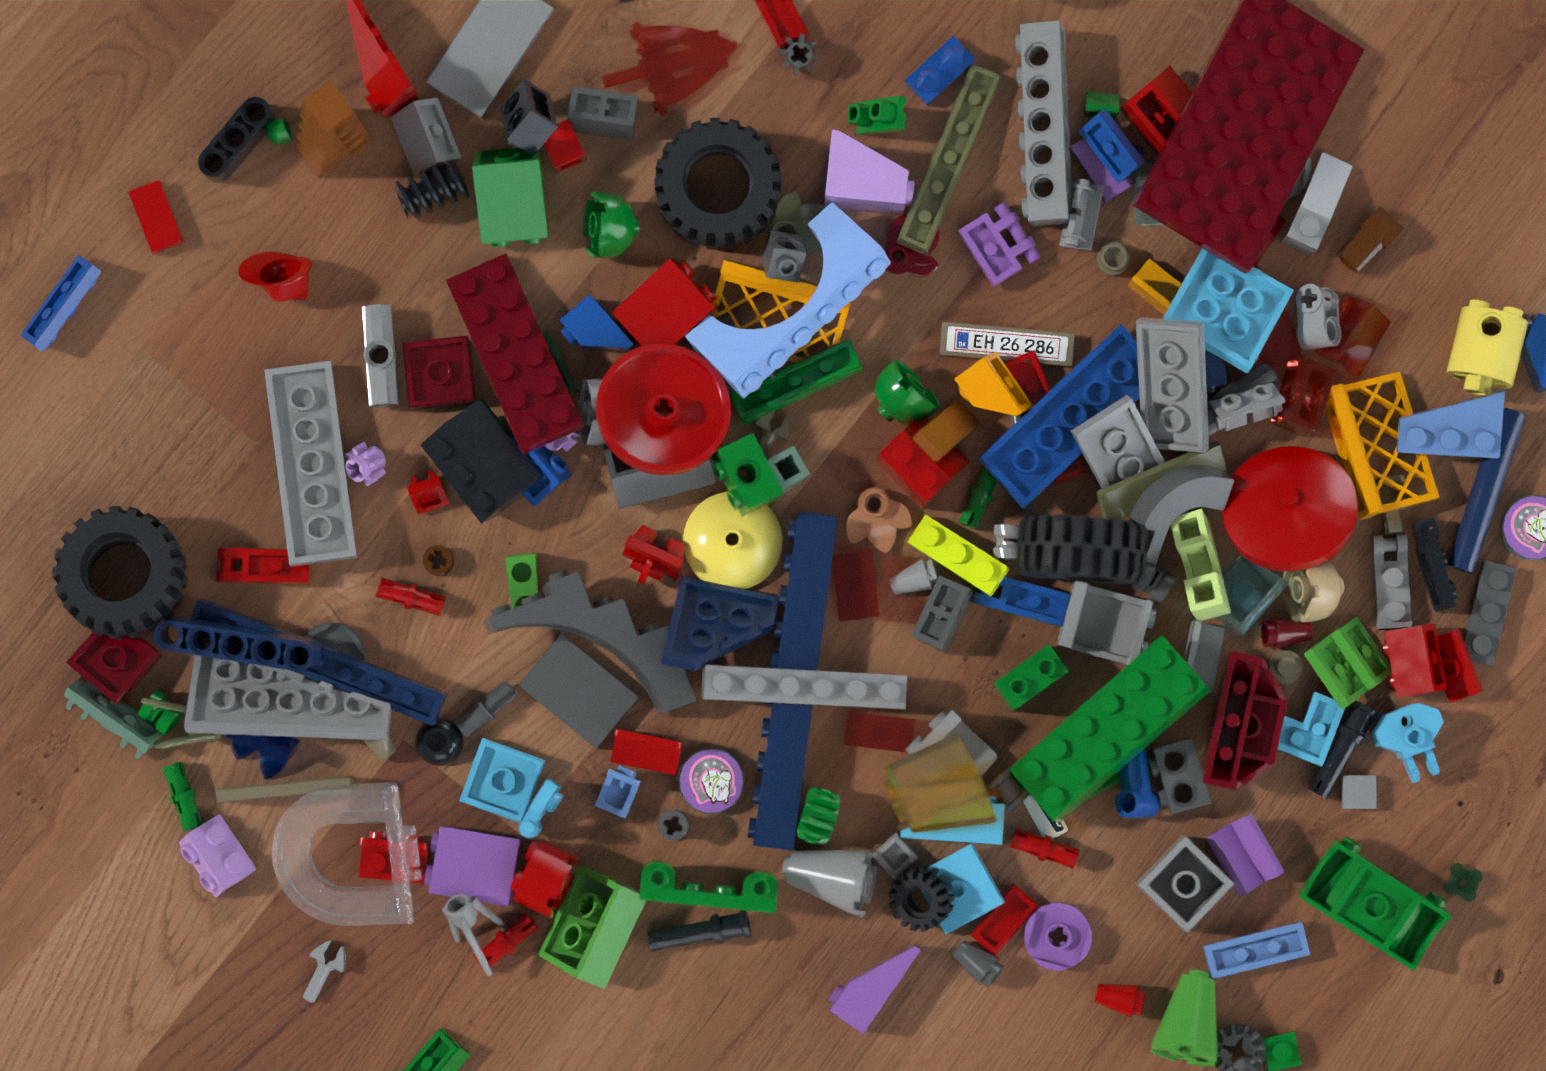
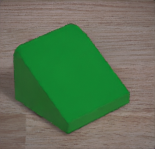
M1090 91L1086 93L1083 115L1095 117L1106 109L1113 119L1117 118L1120 110L1118 95Z

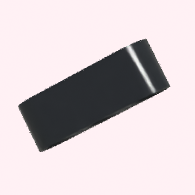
M251 97L244 101L201 152L198 158V166L200 171L209 180L221 183L230 178L266 135V128L275 119V113L261 97ZM260 107L266 110L265 116L261 121H251L250 116L254 109ZM235 133H243V143L240 146L231 147L229 145L231 136ZM215 158H221L223 160L222 168L218 172H209L208 165L210 161Z

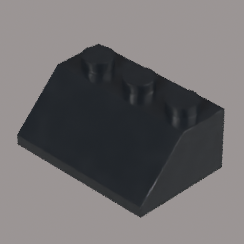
M483 398L477 400L444 423L421 444V447L481 524L499 516L544 477L526 454H522L516 440Z

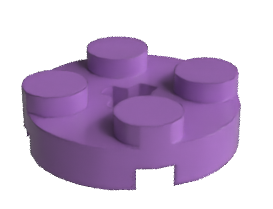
M1054 902L1040 906L1028 918L1024 928V942L1027 952L1039 965L1050 970L1061 971L1075 966L1086 957L1092 943V932L1087 919L1077 908L1066 903ZM1057 927H1063L1062 933L1067 935L1066 942L1060 941L1058 946L1052 945L1053 939L1048 937L1049 932L1055 931Z

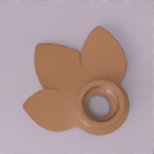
M876 487L868 488L860 495L858 508L848 516L846 523L847 538L851 544H854L867 537L876 549L888 553L895 543L896 529L912 526L911 515L904 504L890 500L889 495L884 490ZM872 498L878 499L881 503V507L876 511L868 507V501Z

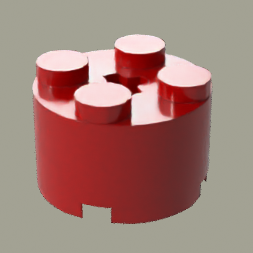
M533 840L525 856L528 862L524 872L517 871L510 889L513 890L512 895H514L515 902L548 918H552L554 913L551 907L559 909L575 877V875L569 873L572 864L578 867L580 857L545 840H542L540 843Z

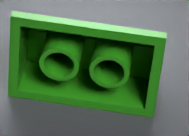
M580 864L538 952V956L577 979L605 989L647 900H639L640 892Z

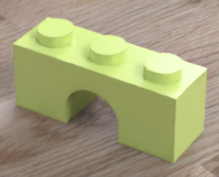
M1202 509L1180 514L1172 522L1171 528L1176 549L1180 553L1187 579L1184 580L1190 611L1198 621L1230 614L1231 610L1210 520Z

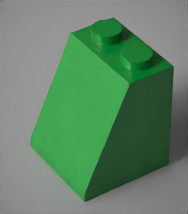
M512 147L475 150L472 170L482 244L490 243L491 247H503L509 245V241L523 240L524 244H535L542 242V238H548L549 224L542 149L540 148L534 156L524 150L519 152Z

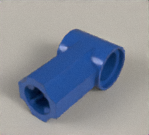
M1141 751L1119 770L1121 790L1117 793L1115 807L1118 814L1124 818L1151 819L1156 816L1160 808L1159 795L1150 787L1147 752Z

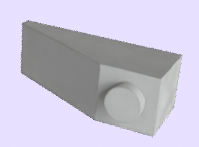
M1324 152L1321 153L1281 240L1282 243L1310 256L1318 249L1353 167L1352 165Z

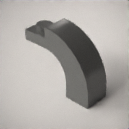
M1191 465L1170 471L1154 481L1140 496L1130 515L1136 523L1144 524L1148 531L1146 562L1157 563L1170 525L1183 512L1197 507L1224 511L1234 479L1221 468Z

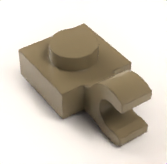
M1404 475L1386 476L1401 486L1405 482ZM1382 483L1378 491L1382 505L1392 503L1398 494V491ZM1403 494L1401 500L1407 499V496ZM1408 507L1383 513L1385 536L1402 532L1399 510H1405Z

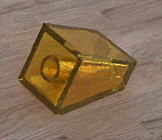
M958 733L884 766L888 780L884 781L883 785L890 800L896 799L897 801L892 804L893 810L899 823L906 821L912 833L986 825L997 822L982 777Z

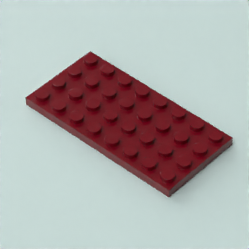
M1241 0L1132 206L1244 274L1250 272L1365 49L1287 0Z

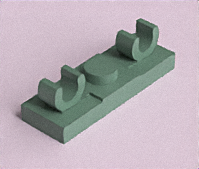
M82 676L72 683L63 695L69 699L66 703V709L70 710L75 705L83 709L80 719L85 720L90 716L105 729L121 736L123 739L120 742V747L123 749L131 743L137 748L134 756L137 759L150 750L163 736L156 730V725L153 722L145 721L138 715L136 710L123 701L117 706Z

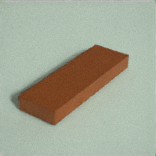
M957 399L922 428L912 439L934 462H937L968 436L981 422Z

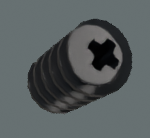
M448 161L444 162L443 173L436 166H433L431 178L424 171H420L419 183L411 176L407 177L408 187L406 188L399 181L395 182V190L408 220V212H411L416 218H420L421 207L428 213H432L434 201L440 208H444L446 196L453 203L458 202L457 192H460L465 198L470 197L458 165L454 168Z

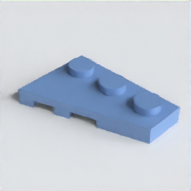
M1505 391L1400 417L1396 451L1399 453L1500 458Z

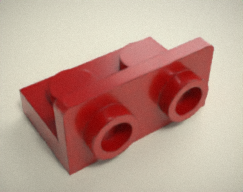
M369 831V837L360 838V845L362 847L359 878L424 883L426 869L429 865L431 843L422 842L423 836L403 834L402 840L389 839V833Z

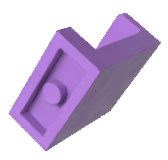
M440 826L439 832H433L430 851L435 852L433 865H428L426 869L424 884L430 885L428 893L449 897L465 894L468 898L475 895L480 902L507 907L511 906L513 890L510 889V885L517 873L523 839Z

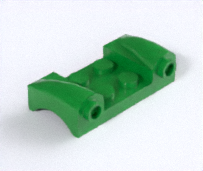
M1344 836L1342 840L1335 837L1298 891L1299 898L1410 970L1415 971L1433 938L1452 916L1450 911L1445 908L1448 902L1432 891L1428 895L1422 892L1418 893L1364 858V855L1359 852L1362 846L1347 836Z
M658 859L648 862L642 870L639 900L775 913L778 882L775 875L767 870H760L749 874L744 880L743 894L736 893V886L717 885L716 891L703 890L704 883L684 881L682 888L677 887L678 874L675 873L670 865Z

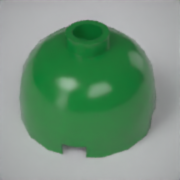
M592 192L590 195L594 197V201L587 200L583 220V237L590 235L591 247L585 246L586 253L590 258H615L623 254L630 247L633 237H638L640 231L639 218L634 217L632 207L623 197L611 193Z
M892 360L877 377L874 386L875 397L880 404L877 410L888 422H892L894 419L905 425H910L914 421L922 422L941 405L934 392L930 388L926 391L919 382L922 379L899 360Z

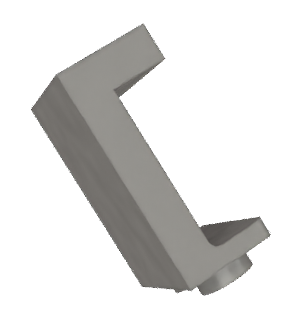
M1077 580L1072 582L1071 596L1063 625L1060 628L1056 643L1057 647L1124 665L1131 663L1148 648V642L1143 641L1146 628L1152 629L1156 618L1157 610L1152 609L1153 601L1090 586L1088 583Z

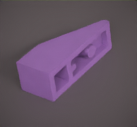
M912 945L848 980L845 986L839 983L828 1001L833 1003L829 1010L864 1034L921 949L916 945Z

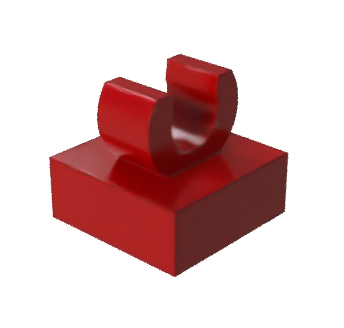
M432 470L428 471L429 479L418 482L416 476H413L411 478L412 485L407 486L409 496L418 515L449 505L448 496L439 476H436Z

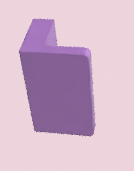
M1251 814L1226 824L1206 837L1227 877L1234 883L1233 887L1239 897L1249 893L1262 883L1284 873L1281 864Z

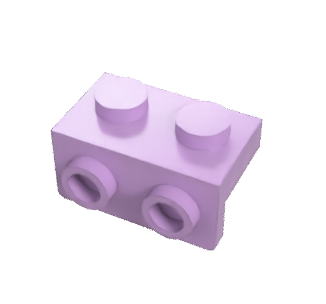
M220 814L187 833L179 842L182 856L189 864H193L199 873V880L206 891L211 892L215 898L257 870Z

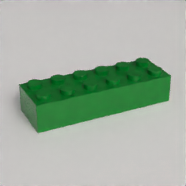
M1161 635L1009 770L1052 821L1060 823L1208 694L1211 689L1171 643Z

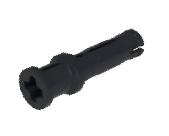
M1357 700L1352 703L1354 708L1345 724H1340L1338 728L1340 736L1312 785L1308 788L1327 800L1358 745L1362 746L1363 743L1365 744L1367 740L1365 735L1373 721L1381 716L1380 713Z
M740 910V913L719 916L718 913L713 914L709 917L708 921L654 931L649 930L647 935L650 941L662 939L649 942L651 952H655L657 950L709 940L722 944L725 939L744 936L748 939L751 938V928L747 910Z

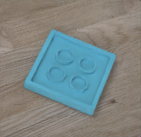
M1202 248L1162 319L1204 321L1205 350L1248 374L1294 290L1253 266L1250 272L1244 274Z

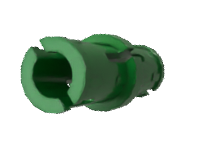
M983 465L973 488L969 487L967 494L970 496L960 519L957 521L965 526V524H968L972 514L968 527L974 530H978V525L987 503L991 504L994 498L991 494L997 482L991 474L988 477L989 472Z
M183 761L163 767L162 771L171 794V797H169L170 803L174 804L182 831L185 832L197 828L204 823L194 798L197 796L195 789H191Z

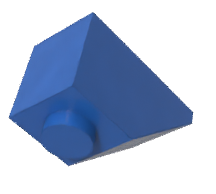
M590 294L560 319L564 327L560 333L572 346L578 343L584 350L625 353L635 349L633 343Z
M1537 313L1531 319L1526 318L1528 326L1521 357L1534 391L1542 393L1546 391V315Z

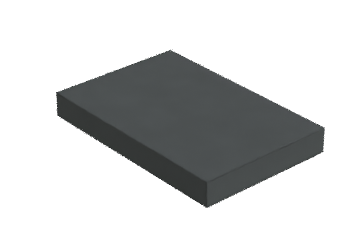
M560 634L519 684L520 687L596 749L639 698L563 634Z

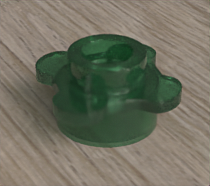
M1460 863L1451 865L1449 869L1451 873L1450 878L1443 886L1445 893L1462 896L1463 900L1468 902L1474 900L1476 897L1475 892L1479 882L1482 880L1481 872L1476 869L1472 871L1465 869ZM1461 879L1466 881V884L1463 886L1460 884Z

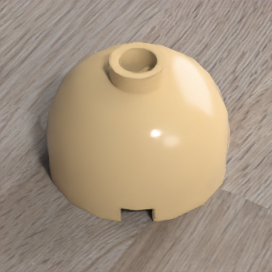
M1326 561L1309 569L1284 571L1283 582L1289 581L1290 595L1283 593L1284 602L1289 615L1294 621L1313 622L1325 619L1335 611L1344 593V582L1331 562Z

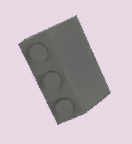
M606 444L603 445L619 509L636 506L640 503L669 497L677 493L703 488L704 486L716 483L710 459L701 466L686 473L669 476L653 475L632 468L620 460Z

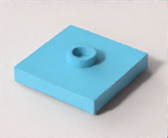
M482 738L459 801L521 823L530 806L546 760Z
M973 843L928 866V871L932 868L939 870L936 875L937 877L942 874L947 877L943 883L945 886L951 883L953 887L948 894H955V900L950 903L954 905L953 910L940 923L945 935L1005 902ZM919 887L931 908L932 900L926 890Z

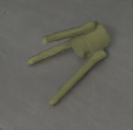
M142 698L141 700L146 705L186 713L187 709L185 705L157 699ZM189 733L188 736L156 742L154 747L156 749H165L195 742L219 741L221 734Z

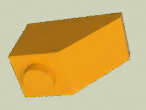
M997 352L983 357L954 378L958 384L961 396L974 407L1018 416L1033 407Z

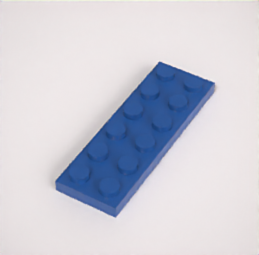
M1122 324L1117 326L977 459L1022 508H1025L1082 454L1071 430L1126 395L1134 403L1139 399L1137 340Z

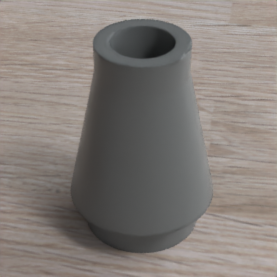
M965 940L952 955L961 963L978 985L982 983L987 988L995 981L1004 968L998 962V957L969 944Z

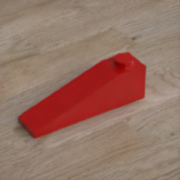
M346 0L364 85L370 93L365 96V99L374 114L381 111L384 118L387 119L413 101L419 100V97L361 1Z

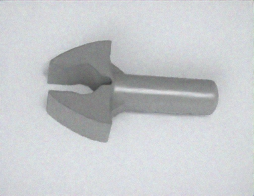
M332 940L321 944L311 952L309 956L316 959L318 967L303 995L306 1001L311 1003L316 1001L330 971L337 969L343 972L345 970L346 954L344 946L340 947L336 959L328 962V964L326 963L327 958L325 954Z

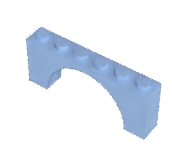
M833 202L808 223V226L822 247L823 271L816 291L801 310L779 324L761 329L731 327L721 323L709 314L685 336L693 349L706 359L743 399L751 392L757 390L772 372L781 368L797 349L806 345L821 327L830 323L845 305L855 300L861 291L874 279L880 277L891 264L883 248Z

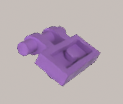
M1006 202L1001 203L995 208V211L1001 218L997 222L993 223L986 212L958 230L959 235L993 288L1022 270L1021 265L1016 259L1018 256L1024 254L1030 264L1041 258L1035 248L1036 242L1032 236H1027L1019 224L1020 217L1016 211L1012 212ZM1008 229L1017 243L1011 248L1008 247L1000 234Z

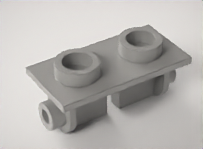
M1077 179V182H1072L1073 214H1070L1069 223L1063 225L1060 247L1092 250L1104 190L1103 185L1090 184V181L1085 179Z
M1273 383L1258 385L1253 389L1236 394H1228L1220 399L1210 401L1211 407L1218 415V417H1215L1216 427L1218 430L1224 429L1225 431L1247 425L1246 414L1251 413V420L1253 422L1276 417L1278 412L1282 411V403H1285V399Z

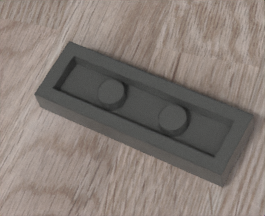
M1486 560L1481 563L1463 637L1473 662L1494 666L1517 568Z

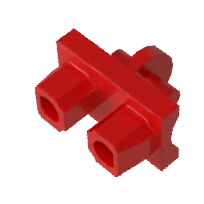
M641 525L634 536H628L622 556L633 560L630 568L641 573L638 582L644 585L648 577L661 581L663 574L677 580L684 562L682 557L685 544L675 539H669L664 550L652 545L657 533L653 529Z

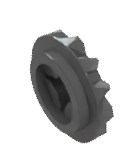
M1231 1024L1218 1031V1059H1216L1215 1066L1219 1071H1257L1261 1067L1265 1058V1046L1257 1031L1244 1024ZM1242 1037V1049L1247 1054L1252 1055V1057L1241 1056L1233 1065V1053L1224 1048V1045L1235 1046Z

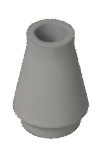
M922 558L896 575L890 576L889 580L896 596L903 593L933 590L939 573L933 559L925 561Z

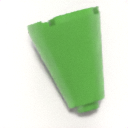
M1190 969L1189 974L1181 975L1151 1042L1150 1052L1152 1054L1175 1062L1176 1059L1186 1060L1189 1065L1215 1066L1216 1059H1218L1215 981L1209 979V973Z

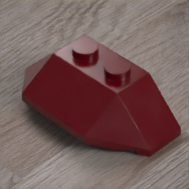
M1233 651L1229 652L1218 687L1205 748L1203 784L1235 791L1275 764L1288 699L1268 668L1264 658Z

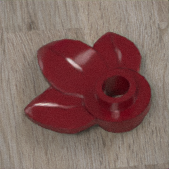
M906 214L901 215L889 225L886 231L887 245L883 250L891 262L886 271L896 275L908 272L916 277L929 276L939 268L937 261L930 254L938 244L940 232L937 230L927 256L897 244V238L907 217ZM899 252L903 255L904 259L901 262H896L892 259L891 255Z

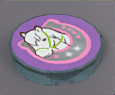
M1531 494L1518 498L1506 507L1500 519L1502 542L1511 554L1522 560L1539 561L1546 559V496Z
M705 748L691 754L682 764L678 776L679 791L684 801L694 810L705 814H720L732 808L741 798L745 786L744 771L739 761L729 752L718 748Z

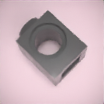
M769 230L762 256L766 277L799 282L806 257L802 236Z

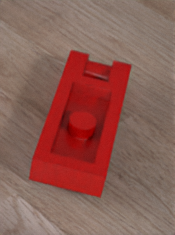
M218 549L217 559L220 560V571L216 573V583L310 585L311 564L290 567L287 549ZM242 560V571H233L234 561Z

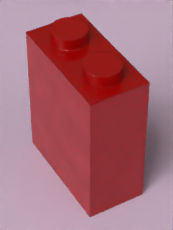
M669 258L612 313L641 346L650 344L680 346L686 340L685 336L709 314L712 316L720 307L714 302L718 299L716 294L706 284L700 286L695 281L693 276L696 273L685 260L681 259L678 262L677 259Z

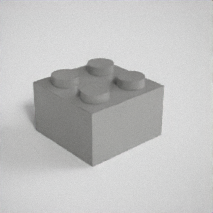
M1180 836L1134 883L1182 931L1187 933L1234 885L1186 836Z

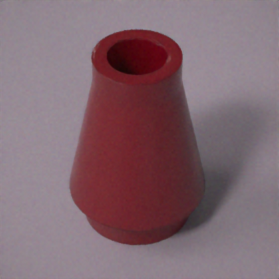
M1270 617L1269 620H1263L1261 623V641L1264 647H1271L1272 650L1304 641H1311L1313 637L1311 622H1296L1290 619Z

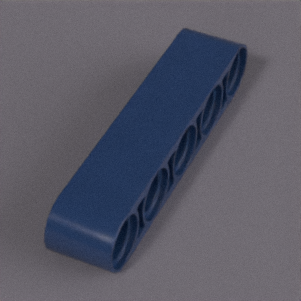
M173 617L160 622L154 630V640L164 650L279 669L303 671L316 665L322 656L320 644L310 637L198 619ZM170 625L174 626L179 632L177 642L173 641L168 635ZM203 630L209 633L211 637L209 647L205 646L200 640ZM234 636L242 639L244 644L242 652L234 648L232 643ZM266 641H270L275 645L276 654L274 657L266 653ZM299 646L304 647L309 653V659L306 663L297 656Z

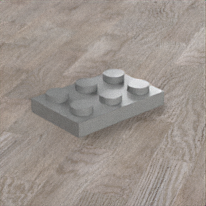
M1128 395L1071 430L1102 489L1165 463L1139 411Z

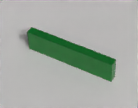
M848 339L775 372L772 379L767 377L762 382L760 390L751 392L744 399L736 391L729 393L741 423L745 425L864 371V368L851 339Z

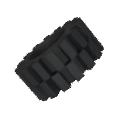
M922 866L919 869L915 867L900 876L892 884L891 887L894 889L889 892L888 898H894V900L889 903L890 909H897L893 916L895 919L900 916L903 918V921L900 923L903 927L911 924L910 930L917 931L918 929L921 932L927 931L944 921L949 916L948 913L953 910L954 905L950 903L955 900V894H948L953 889L952 884L950 883L945 886L943 881L947 877L944 874L937 877L936 875L939 870L932 868L928 871V866ZM915 887L923 888L930 895L932 906L929 910H921L914 903L912 890Z

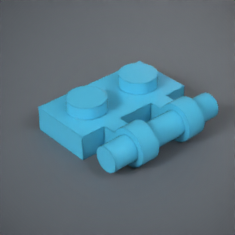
M546 779L531 803L529 810L519 825V831L524 837L532 838L538 836L542 831V817L547 811L550 813L554 812L564 795L559 793L563 786L556 781Z

